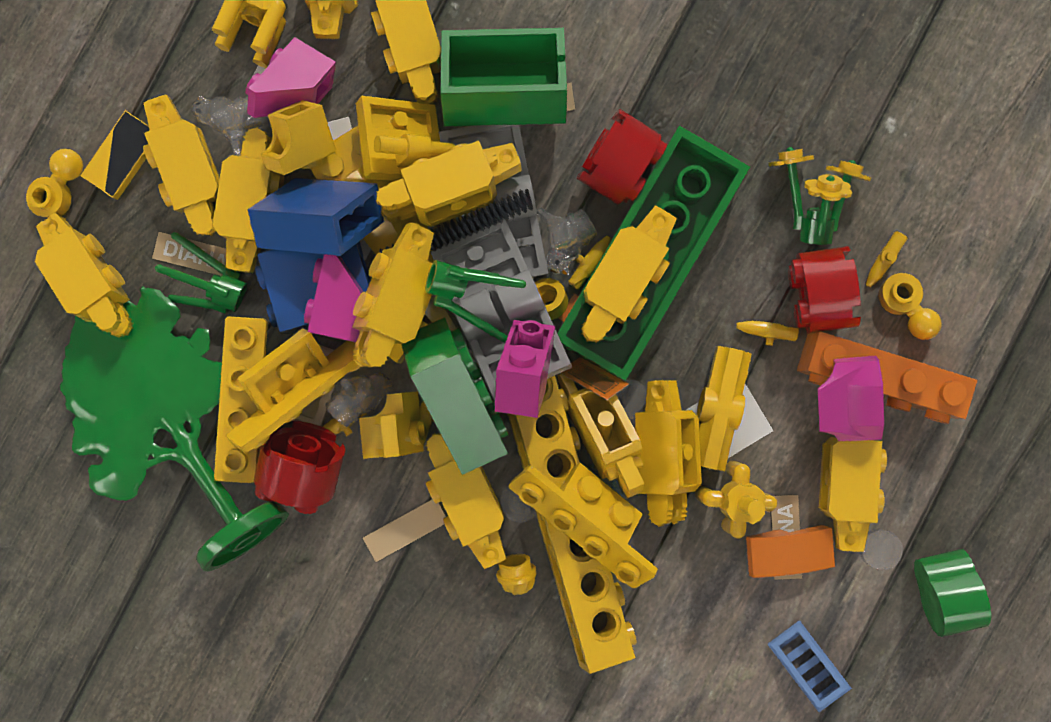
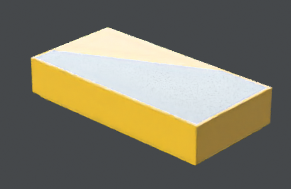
M125 110L80 176L112 198L118 200L146 160L143 146L147 145L148 142L144 133L150 131L149 126Z

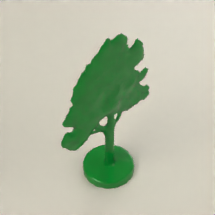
M143 286L140 288L141 297L137 305L130 301L123 304L130 315L129 318L132 319L131 322L134 323L128 336L115 337L110 332L107 333L100 330L96 323L87 322L75 316V324L70 335V344L65 347L66 357L62 363L63 369L61 373L63 381L60 384V390L66 399L65 406L68 411L76 416L72 421L74 427L72 450L79 456L90 454L101 456L103 459L101 464L91 465L88 468L89 486L96 495L106 496L107 498L119 501H127L137 495L138 488L146 477V469L167 460H173L188 469L226 524L224 528L219 530L198 550L196 560L203 571L209 572L234 561L263 542L287 520L289 513L283 504L271 501L242 514L221 482L214 479V472L203 457L198 446V438L201 433L199 418L204 414H209L219 403L222 362L202 357L210 350L208 329L197 328L190 339L185 336L175 337L171 331L181 317L180 310L160 290ZM186 420L191 426V432L189 433L183 427ZM159 429L167 430L173 437L177 447L174 449L159 447L154 443V435ZM149 455H152L154 457L153 459L148 460Z

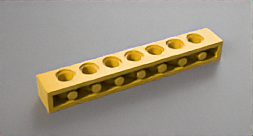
M554 375L547 379L546 390L538 418L542 415L546 416L552 423V432L548 437L543 438L537 433L536 421L538 418L507 414L523 470L528 466H533L561 488L571 469L580 463L577 455V450H580V440L575 428L569 427L565 413L569 411L568 398L563 388L558 389ZM554 454L558 455L563 461V470L556 477L550 475L547 470L548 459ZM535 510L579 666L589 674L635 659L632 646L637 643L636 635L629 621L625 622L621 606L625 605V597L619 583H614L611 571L598 560L587 555L584 550L574 555L570 550L571 538L554 528L549 520ZM593 572L596 577V585L592 591L584 593L581 589L582 578L587 573ZM600 612H605L607 615L605 628L599 632H594L592 627L594 617Z

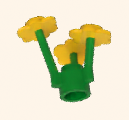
M788 147L785 152L778 153L779 161L768 162V166L785 164L788 166L794 209L793 229L801 230V242L816 245L832 244L833 232L838 230L839 216L845 198L852 196V191L850 190L852 178L868 182L871 181V177L863 175L864 167L857 165L854 160L849 162L840 161L838 167L826 166L825 170L843 175V178L824 174L820 175L818 180H806L804 187L808 189V194L816 197L820 196L822 202L821 208H807V215H804L797 163L813 160L814 155L803 156V149L794 150V148ZM831 201H835L832 210H830Z

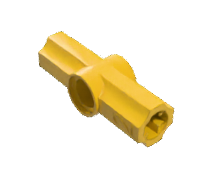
M716 346L708 384L701 392L696 413L699 418L702 467L725 471L734 430H738L744 413L745 396L742 394L752 353Z

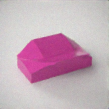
M877 356L833 359V373L817 389L819 432L835 435L838 441L882 440L884 431V394L879 359Z

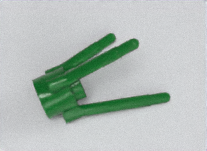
M173 232L171 234L173 240L217 270L222 276L213 275L210 282L176 269L157 264L155 266L156 272L206 290V297L212 300L173 294L168 295V298L173 303L214 309L224 314L228 310L236 312L243 301L247 289V283L240 280L242 273L226 268L224 264L179 233Z
M434 260L425 286L426 293L435 295L433 305L448 309L490 336L506 343L508 335L452 300L454 297H463L468 280L521 289L526 287V282L520 279L500 276L498 273L461 268Z

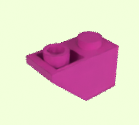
M294 37L284 49L278 48L274 52L269 66L262 74H254L248 82L245 91L246 95H248L247 114L254 118L268 117V114L302 100L319 104L333 86L336 61Z
M324 254L323 259H317L313 271V282L318 283L315 299H309L305 309L304 323L309 324L307 332L356 342L360 331L352 328L356 316L353 315V309L363 290L341 256Z
M513 320L496 369V412L538 418L546 390L555 326L541 324L533 320Z

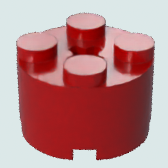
M618 109L611 118L615 122L610 130L606 128L603 130L584 161L582 167L588 170V172L584 170L577 176V180L617 205L622 201L627 203L629 199L633 201L638 196L646 182V179L641 177V175L650 164L655 165L659 161L667 147V144L661 141V134L621 109Z
M849 246L797 253L796 259H793L791 262L792 265L788 266L791 289L798 288L800 300L794 305V318L797 328H805L809 334L817 333L818 331L824 332L859 327L861 316L853 317L852 307L861 306L860 288L854 259L845 260V257L851 251Z
M293 421L292 428L280 429L279 427L270 435L268 441L260 447L254 476L255 495L264 501H275L294 507L296 511L303 514L316 513L319 506L329 502L335 494L346 451L344 444L342 443L339 446L335 442L337 436L332 431L316 424Z

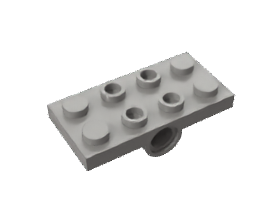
M519 125L467 126L439 132L441 142L454 143L455 146L464 143L470 144L478 140L482 149L513 143L520 158L522 171L495 185L497 191L495 200H498L501 204V197L507 201V194L513 199V192H516L519 196V189L523 190L524 193L525 189L529 190L533 210L531 211L527 207V213L521 210L520 216L515 213V217L511 218L509 215L507 223L532 278L547 276L548 269L539 229L534 193L528 173Z
M503 219L502 224L497 221V225L491 224L490 229L485 227V230H479L478 234L473 232L472 236L467 235L466 239L455 240L454 244L449 243L448 247L443 246L442 249L437 248L436 252L431 251L434 260L461 268L498 273L500 276L520 279L526 282V287L521 289L468 280L463 297H454L452 300L504 334L509 335L513 320H533L541 324L553 325L505 219ZM456 315L470 343L491 395L495 400L496 369L505 343ZM556 330L547 379L572 368Z

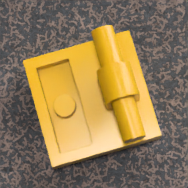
M361 96L355 103L365 179L397 181L403 178L400 169L410 166L411 163L418 159H430L446 153L455 146L454 143L440 142L435 104Z

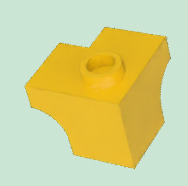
M302 100L268 114L273 135L269 147L260 153L265 169L286 175L299 168L309 169L319 166L324 162V157L337 152L322 105Z
M418 391L386 394V404L379 414L372 417L359 418L363 459L399 457L424 451L423 444L426 441L427 433L426 426L420 416Z

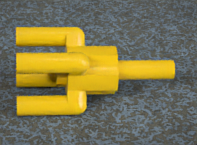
M224 0L212 27V31L218 35L215 46L229 52L241 24L245 20L259 27L251 44V48L256 51L252 61L256 65L267 68L286 25V20L283 17L286 9L284 0Z
M729 461L725 471L729 476H732V481L725 484L720 491L711 490L704 486L699 487L695 492V497L708 507L720 508L722 513L727 516L721 522L722 529L732 537L740 539L746 534L747 522L751 524L757 523L765 515V511L775 510L778 503L774 496L763 492L759 487L750 483V468L746 464Z

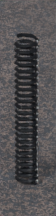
M519 189V196L516 192H513V199L507 194V201L501 197V204L498 200L494 201V205L489 202V210L485 205L482 206L483 213L477 207V216L473 210L470 211L471 218L468 213H464L465 221L459 215V224L455 218H452L454 229L448 220L446 221L448 231L444 224L440 223L442 234L439 228L434 226L436 237L435 235L433 236L430 252L431 250L436 252L437 248L442 249L443 245L448 247L449 242L454 244L455 240L460 241L461 237L466 239L467 234L469 236H472L473 232L478 234L479 229L481 231L485 230V226L490 229L491 224L497 225V221L502 224L503 218L506 221L509 220V215L511 218L515 217V213L520 216L521 210L527 213V207L532 211L533 204L529 190L525 189L524 193L523 190Z

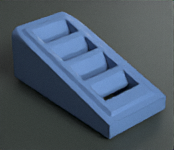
M800 620L768 643V646L818 712H821L852 689ZM801 635L805 642L785 655L781 649ZM811 648L815 655L798 668H795L791 662ZM821 661L825 668L806 682L802 675ZM831 675L835 682L816 695L812 688Z

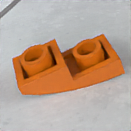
M819 525L792 532L778 529L746 537L750 577L794 575L835 567L833 531L831 527Z

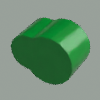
M964 549L915 560L914 571L923 609L930 626L938 636L944 637L989 626L992 614L987 591L976 572L972 559Z

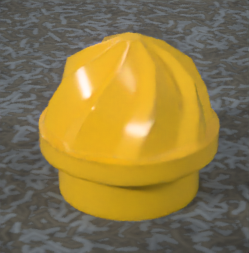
M512 554L506 556L505 560L498 563L497 581L502 585L505 592H510L513 595H522L533 588L537 571L536 566L531 563L528 555Z

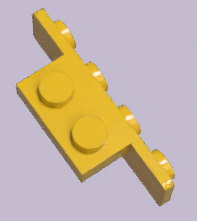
M230 316L225 319L214 479L216 481L254 483L259 448L244 453L234 446L226 435L258 410L237 378L266 357L268 321L266 319Z
M302 328L248 369L237 379L258 410L226 435L228 440L244 453L265 444L274 431L284 423L291 422L299 417L303 408L317 397L328 394L334 388L335 383L347 373L360 368L353 361L354 357L352 356L354 354L353 350L356 349V342L346 341L328 356H325L313 335L307 332L308 330Z
M582 463L577 464L571 469L561 488L533 466H528L512 479L508 486L509 489L517 494L525 504L533 507L549 520L554 528L565 533L582 547L587 555L595 558L614 573L619 581L631 588H637L655 577L658 571L657 567L628 544L643 514Z

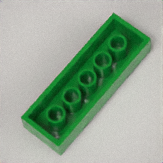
M679 125L591 277L619 231L631 226L637 228L654 206L662 208L677 218L666 243V247L669 250L663 258L670 262L657 284L649 281L641 295L648 298L637 318L634 320L628 316L622 324L615 321L609 332L605 333L606 336H604L603 340L597 343L587 341L583 334H581L582 324H584L585 319L593 308L586 303L583 289L557 333L563 347L626 381L749 171L750 166Z

